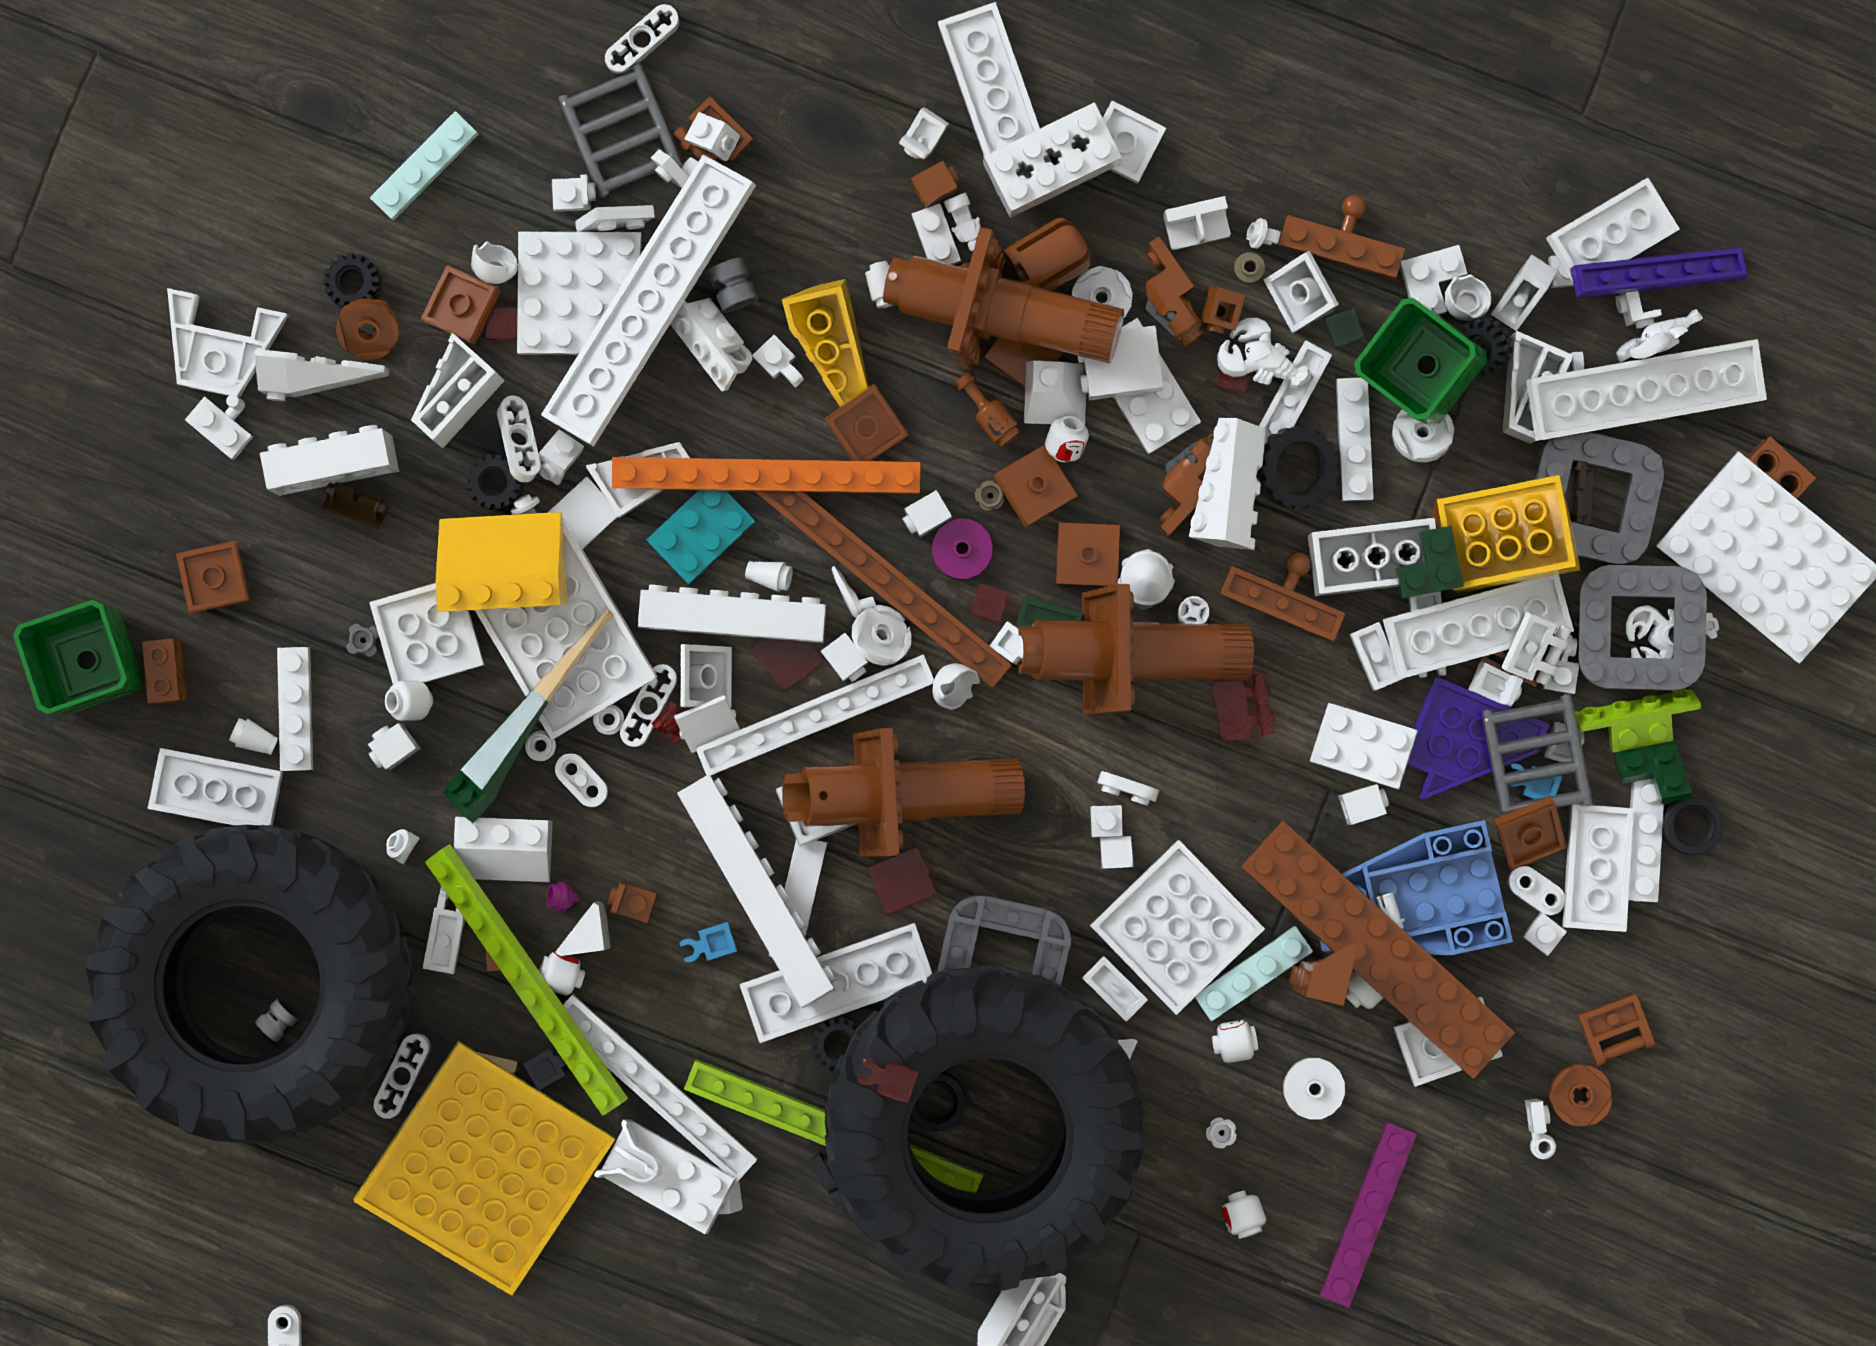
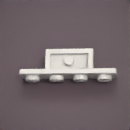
M710 298L691 303L684 301L670 325L721 391L728 390L738 373V369L726 354L739 351L744 342Z

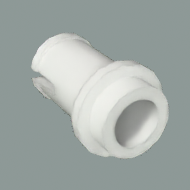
M1394 892L1375 897L1378 908L1403 929L1402 922H1405V919H1401Z

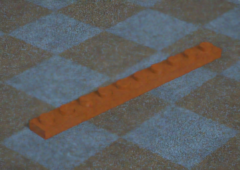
M756 492L757 495L960 663L977 671L979 678L989 687L993 688L1012 666L1011 663L804 492Z

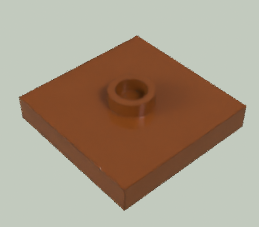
M446 265L420 320L449 334L453 333L458 338L475 345L501 290Z
M998 338L984 359L1025 388L1026 362H1057L1064 352L1025 342L1019 343Z
M872 384L823 418L852 461H872L909 435L875 384Z
M1045 445L993 475L1025 528L1078 496L1053 456L1046 450Z
M1058 523L1056 584L1104 587L1118 584L1120 525Z
M237 540L176 553L189 614L251 601L239 542Z
M1551 796L1494 819L1505 863L1510 871L1567 848L1555 801Z

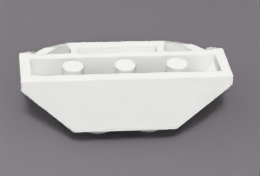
M1058 1273L1050 1277L1025 1279L1020 1281L1017 1288L1002 1290L978 1330V1346H1044L1065 1311L1066 1291L1064 1284H1066V1276Z

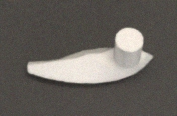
M835 566L832 567L834 578L844 601L855 618L866 608L875 606L873 597L858 600L856 593L848 585L841 572Z

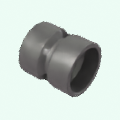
M739 257L722 262L707 271L713 289L719 290L716 297L723 313L744 308L759 299L753 282L747 281L750 274L744 258Z

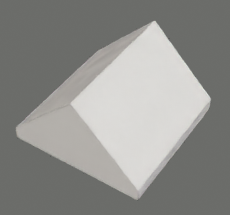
M1310 251L1305 252L1264 279L1292 333L1334 312L1339 305Z
M682 644L681 707L694 708L724 695L731 708L732 647Z
M598 901L591 905L557 949L556 953L558 955H572L611 948L604 903Z

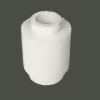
M887 261L870 265V270L865 273L872 302H876L878 309L894 306L883 302L884 285L890 265H888Z

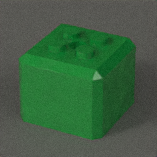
M1414 298L1402 299L1354 362L1355 373L1414 419L1428 425L1440 424L1487 363L1486 350L1425 304ZM1426 357H1433L1436 362L1434 371L1429 374L1422 373L1420 370L1421 361Z
M90 600L20 624L13 634L36 707L46 714L68 716L139 692L144 682L120 609L110 604ZM86 652H92L96 658L95 665L90 669H85L81 665V657Z

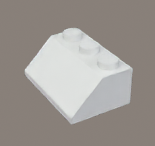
M455 817L454 850L474 879L550 882L553 821L478 818L472 823L465 817Z

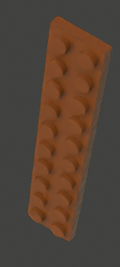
M1284 821L1279 823L1240 866L1334 953L1351 942L1358 943L1352 970L1471 1079L1478 1075L1514 1035L1515 1032Z

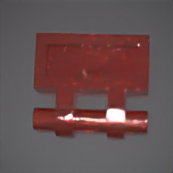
M1263 673L1251 675L1253 687L1247 689L1244 688L1243 680L1211 682L1222 743L1253 738L1251 725L1260 724L1262 736L1274 734L1272 722L1275 721L1274 713L1270 712L1267 696L1270 694L1269 685H1265ZM1255 697L1258 715L1249 716L1246 698Z

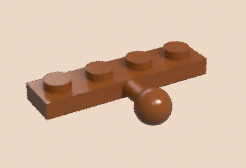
M1350 195L1342 203V212L1345 217L1341 230L1287 215L1278 246L1303 254L1310 251L1313 257L1396 280L1405 252V248L1352 234L1356 219L1362 217L1366 211V203L1358 195Z
M1296 552L1288 557L1286 567L1289 573L1283 587L1234 566L1230 567L1220 591V596L1334 642L1345 613L1294 592L1299 578L1306 575L1311 568L1310 559L1306 554Z

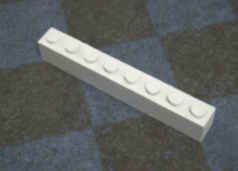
M708 774L677 793L801 1008L809 1006L836 990L832 983L837 981L830 967L828 964L822 967L816 957L821 952L813 938L806 940L801 929L806 927L797 911L791 913L788 909L786 902L790 899L781 884L775 886L770 878L774 871L766 858L760 860L754 849L758 848L759 845L750 831L744 833L739 824L743 821L741 814L735 805L729 807L724 799L728 792L719 778L713 780Z

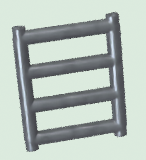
M640 63L632 66V71L569 97L568 94L558 97L563 114L591 180L595 183V189L600 199L610 196V191L655 173V169L658 166L652 160L605 180L598 164L660 138L666 154L679 167L683 166L678 148ZM637 83L643 99L581 125L575 108ZM647 110L649 111L655 127L598 151H592L586 136Z
M1571 694L1560 696L1561 700L1493 713V710L1488 709L1481 711L1502 816L1544 799L1538 798L1511 804L1508 785L1570 773L1575 774L1578 791L1551 796L1555 801L1556 808L1581 803V806H1591L1593 804ZM1554 713H1563L1566 728L1564 731L1499 743L1496 727L1498 724ZM1569 743L1572 761L1505 773L1502 755Z

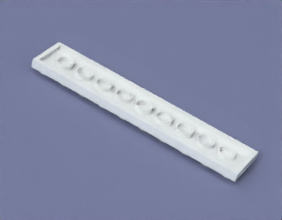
M702 155L541 415L591 446H595L756 187L752 181Z

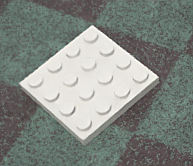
M518 232L517 354L579 355L642 253L641 232Z
M1177 840L1090 925L1176 1015L1265 930L1180 840Z

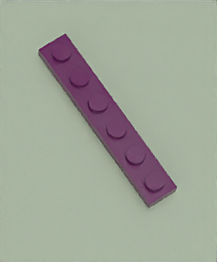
M1386 1121L1319 1295L1348 1308L1350 1307L1417 1134L1415 1132Z

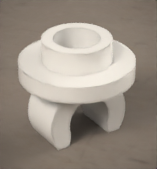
M1259 218L1255 223L1252 222L1247 231V240H1249L1251 248L1258 249L1262 244L1269 246L1272 243L1278 244L1280 231L1267 228V221L1265 219Z
M530 494L524 495L513 502L515 507L510 511L512 515L521 513L536 514L534 506L540 500L537 496L531 498Z

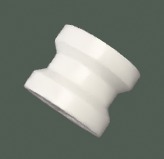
M1198 596L1186 598L1177 609V617L1181 624H1203L1209 616L1208 604Z

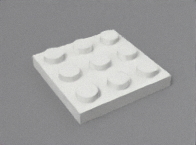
M436 583L369 602L393 684L399 681L427 683L485 666L470 611L437 612Z

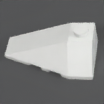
M255 349L258 391L267 395L268 400L285 401L286 397H299L387 377L390 370L383 365L354 361H342L341 364H335V360L318 356L311 358L310 361H305V358L297 356V353Z

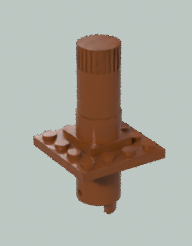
M980 227L969 269L915 255L911 260L894 257L890 264L884 285L883 302L899 306L900 313L953 326L947 349L962 371L972 373L974 365L979 366L983 354V348H980L981 339L989 341L990 335L1109 364L1112 362L1121 334L1124 309L1004 278L1007 260H1004V254L991 229Z
M1115 584L1082 593V621L1036 620L1032 626H1018V636H1022L1023 659L1022 664H1019V674H1032L1035 680H1082L1083 715H1102L1131 711V705L1135 701V690L1131 686V681H1157L1159 679L1245 680L1250 676L1254 661L1252 632L1246 624H1179L1133 621V618H1130V610L1134 607V595L1130 591V584Z
M881 728L853 734L855 765L803 767L801 773L785 774L782 783L783 811L787 822L803 821L806 827L858 824L860 857L899 855V849L903 848L902 830H898V823L925 821L933 818L1020 814L1025 800L1024 774L1021 763L1017 758L930 763L927 761L899 762V760H894V754L898 752V739L896 735H893V728Z

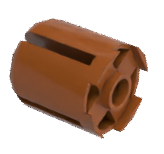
M1054 218L1011 244L1003 252L1010 269L1014 270L1020 282L1032 284L1037 288L1050 291L1058 289L1086 272L1091 264V254L1083 236L1075 225L1065 218Z

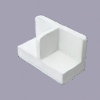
M1225 196L1165 210L1163 218L1171 249L1178 250L1229 238L1231 233L1226 217L1228 207Z

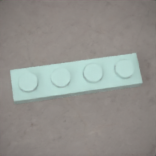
M455 111L389 177L370 199L394 221L479 134Z
M1293 926L1207 985L1195 999L1210 1021H1213L1313 951L1297 927Z

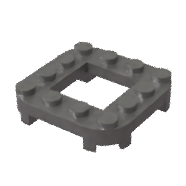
M1592 432L1548 439L1539 452L1540 460L1535 480L1560 475L1564 494L1566 493L1572 463L1576 461H1586L1590 466L1628 474V477H1630L1617 533L1571 522L1578 557L1607 563L1608 565H1623L1637 560L1644 553L1650 541L1664 479L1661 456L1645 445Z
M1607 565L1590 572L1583 582L1580 592L1578 661L1580 670L1585 678L1593 685L1602 689L1678 691L1696 682L1703 672L1706 654L1707 593L1700 576L1687 568L1679 566ZM1612 597L1674 598L1673 659L1610 657Z
M982 894L965 897L953 908L949 917L937 972L948 969L970 968L978 929L981 926L1039 939L1031 974L1040 975L1061 985L1071 946V935L1066 922L1057 913L1049 909Z

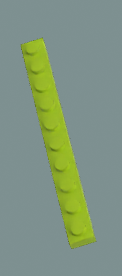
M450 844L445 846L425 861L602 1116L628 1099L626 1094Z
M698 1059L695 1060L684 1090L826 1146L825 1110ZM909 1144L919 1163L933 1177L951 1187L969 1192H977L983 1173Z

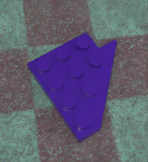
M1435 676L1413 726V729L1417 730L1418 733L1407 764L1427 773L1417 798H1428L1492 772L1481 711L1488 709L1493 710V713L1512 708ZM1536 718L1498 724L1496 727L1499 743L1544 735L1550 724ZM1540 748L1502 755L1504 766L1539 752Z

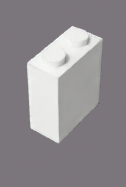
M1155 326L1121 330L1116 352L1110 364L1077 356L1078 363L1084 362L1086 374L1080 375L1082 393L1089 394V401L1163 390Z

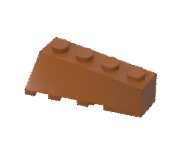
M1351 942L1334 954L1313 962L1299 961L1298 967L1293 966L1290 973L1289 984L1293 985L1292 991L1309 998L1344 1006L1358 943Z

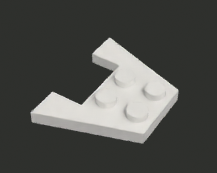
M167 288L177 384L226 396L235 395L240 398L256 372L255 349L269 350L289 315L257 308L251 337L194 325L200 296Z

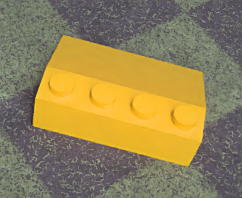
M1560 475L1437 499L1441 527L1452 526L1464 587L1453 589L1458 594L1580 570L1575 537Z
M562 512L440 519L436 567L437 612L568 605Z

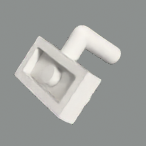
M230 395L226 399V403L230 407L223 412L204 396L185 421L228 457L235 460L253 438L250 433L234 421L245 408V402L235 395Z

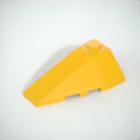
M842 279L817 285L783 298L782 303L791 333L802 345L806 356L815 365L823 378V382L838 405L841 407L867 389L869 384L846 280Z

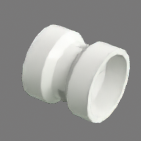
M276 999L270 1005L268 1013L261 1014L255 1023L269 1038L278 1042L284 1036V1030L287 1027L293 1026L299 1019L287 1012L279 1003V1000Z

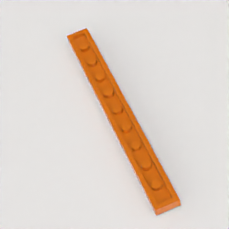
M612 457L611 488L920 494V462Z

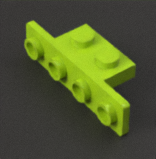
M1682 689L1658 696L1647 695L1638 700L1617 701L1607 706L1586 707L1581 711H1576L1575 714L1578 728L1581 732L1608 727L1609 747L1614 753L1673 741L1672 714L1701 709V702L1693 690Z

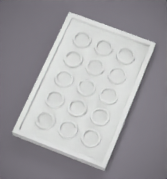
M1739 451L1656 544L1659 549L1681 567L1697 573L1705 587L1799 664L1876 579V564Z
M564 518L563 534L568 605L475 610L525 696L607 609L613 613L612 618L574 665L539 717L551 740L556 739L658 677Z

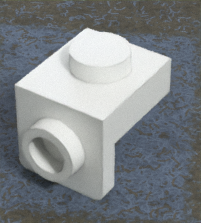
M923 107L907 134L899 141V144L905 147L904 151L908 155L916 159H925L932 154L949 123Z
M698 112L684 139L694 146L712 152L721 160L727 161L736 147L740 134L725 122Z
M658 150L651 157L658 166L655 169L656 173L667 183L671 180L681 188H683L698 164V161L691 157L683 166L679 167L669 155L661 150Z
M1638 291L1618 293L1616 296V306L1620 314L1623 313L1626 326L1636 324L1637 329L1645 328L1653 324L1654 320L1662 315L1661 309L1643 313Z
M559 429L539 452L541 467L538 473L544 479L559 485L563 480L565 472L582 453L584 446Z
M1480 662L1468 690L1511 707L1521 695L1523 678L1510 675L1487 663Z

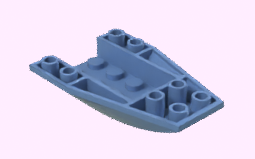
M1485 820L1423 833L1342 873L1346 879L1376 906L1375 897L1394 892L1401 919H1405V922H1402L1404 926L1402 930L1431 955H1455L1513 942ZM1320 940L1322 951H1332Z

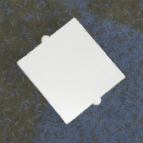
M585 477L548 512H562L563 518L566 520L582 549L618 517L604 494L588 477Z
M724 695L674 716L680 728L679 735L681 739H685L691 753L696 752V748L740 730L735 719V710L730 709Z

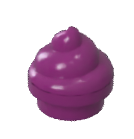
M559 881L557 884H550L548 887L547 907L554 909L555 912H565L567 908H571L574 903L580 900L578 894L565 882Z

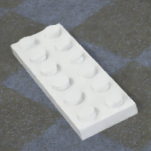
M996 2L938 21L939 30L983 155L985 156L1040 129ZM1047 156L1046 163L1051 162L1050 156ZM1020 169L1018 176L1024 175L1026 179H1029L1031 171Z
M1559 575L1527 580L1383 619L1399 679L1510 649L1526 611L1556 623L1554 635L1557 634L1560 625L1567 626L1572 629L1571 632H1574Z
M912 923L818 956L817 958L822 967L828 964L837 981L832 983L836 990L805 1008H801L780 970L739 985L759 1043L884 1000L898 990L922 980L926 983L927 977L932 974L916 925Z

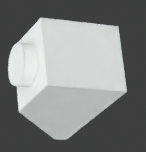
M1531 254L1491 315L1517 331L1546 292L1557 271Z

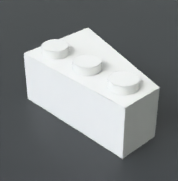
M1516 331L1510 336L1512 342L1509 343V347H1513V350L1508 355L1510 359L1507 367L1502 432L1532 444L1535 442L1526 379L1567 372L1573 355Z
M453 333L448 340L449 345L443 358L438 361L437 371L430 386L427 385L411 419L413 423L442 448L446 446L505 381Z

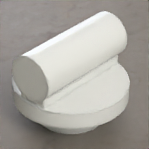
M404 829L396 831L387 840L388 856L404 864L420 838Z

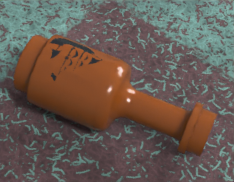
M970 372L964 374L955 382L958 390H965L977 405L979 412L975 418L994 443L998 442L1001 447L1006 446L1021 433L1017 428L1019 424L1000 400H987L974 383L976 380L975 376Z

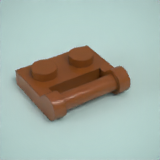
M1631 994L1576 1015L1596 1067L1603 1066L1607 1060L1642 1047L1648 1049L1655 1046L1637 994ZM1637 1027L1639 1031L1638 1036L1601 1049L1599 1041Z

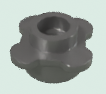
M353 624L349 628V643L346 646L348 652L351 654L361 652L369 657L374 656L377 652L375 646L376 638L379 637L377 628L374 626L364 628L359 624ZM362 637L366 639L365 643H361L360 639Z

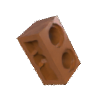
M1771 436L1762 440L1747 456V459L1757 467L1758 458H1766L1769 462V470L1764 473L1779 485L1783 477L1789 479L1792 483L1790 494L1796 499L1816 479Z
M164 639L142 642L148 703L160 705L187 702L182 641Z

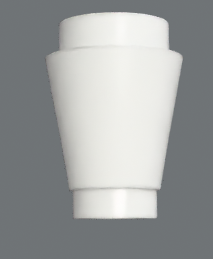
M749 561L746 567L745 578L777 592L781 590L787 591L791 584L793 568L786 566L785 562Z
M240 718L229 741L236 743L235 747L269 755L272 754L278 740L277 737H274L251 720L247 719L245 721Z

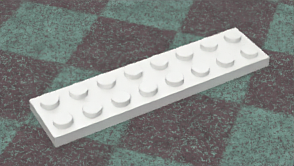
M1758 339L1526 379L1535 441L1767 400Z

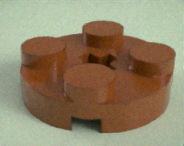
M359 299L342 308L337 321L336 334L340 345L346 351L348 349L360 359L374 360L388 354L390 349L396 344L399 335V322L386 301ZM369 323L376 329H373L372 335H367L366 331H360L359 328L363 327V324Z
M1572 1064L1561 1069L1552 1079L1547 1096L1556 1116L1572 1126H1586L1600 1122L1608 1114L1612 1105L1609 1080L1601 1071L1589 1065ZM1585 1087L1587 1089L1585 1096L1588 1098L1587 1101L1575 1103L1573 1100L1575 1097L1574 1090L1576 1088L1581 1090Z

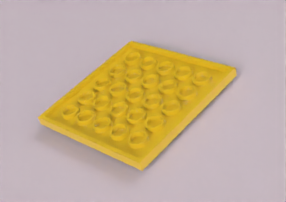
M458 1041L353 1200L358 1205L512 1296L615 1141V1137Z

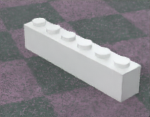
M649 585V590H641L638 627L641 629L824 643L826 605L820 604V599L802 597V603L789 602L790 596L771 595V600L759 599V594L741 592V596L738 598L728 597V591L710 590V595L698 594V589L680 587L679 593L667 592V586Z

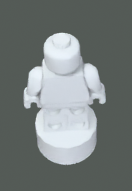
M965 192L944 201L947 212L952 213L957 224L955 228H951L961 243L969 241V250L974 251L980 229V218H972L968 207L970 201Z

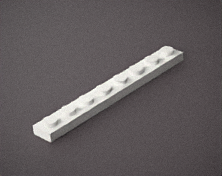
M923 654L696 748L706 775L709 774L711 776L933 684L934 678Z
M574 994L563 1004L605 1066L721 1170L737 1178L735 1181L737 1183L758 1158Z

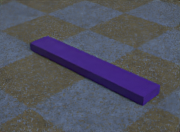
M1742 247L1580 264L1570 268L1577 298L1737 281L1748 277Z

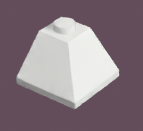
M1053 361L1026 362L1024 423L1052 424L1058 418L1074 416L1079 418L1085 425L1086 393H1082L1080 375L1086 374L1085 365Z

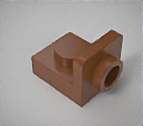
M621 882L618 888H612L608 905H612L611 913L648 923L658 893Z

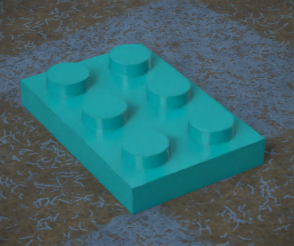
M698 490L646 540L690 585L755 523V520L727 491Z

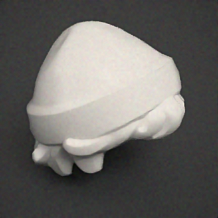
M1146 549L1135 552L1129 558L1122 561L1123 567L1118 584H1130V591L1133 592L1134 604L1146 610L1161 603L1168 596L1175 583L1172 576L1173 565L1168 563L1167 559L1160 553Z

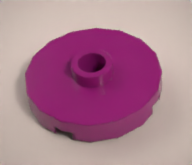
M958 518L947 522L938 529L932 543V555L935 565L943 574L954 579L967 580L978 576L987 568L992 558L993 545L989 533L981 524L971 519ZM960 543L966 544L968 546L967 553L959 554L956 550L957 545Z

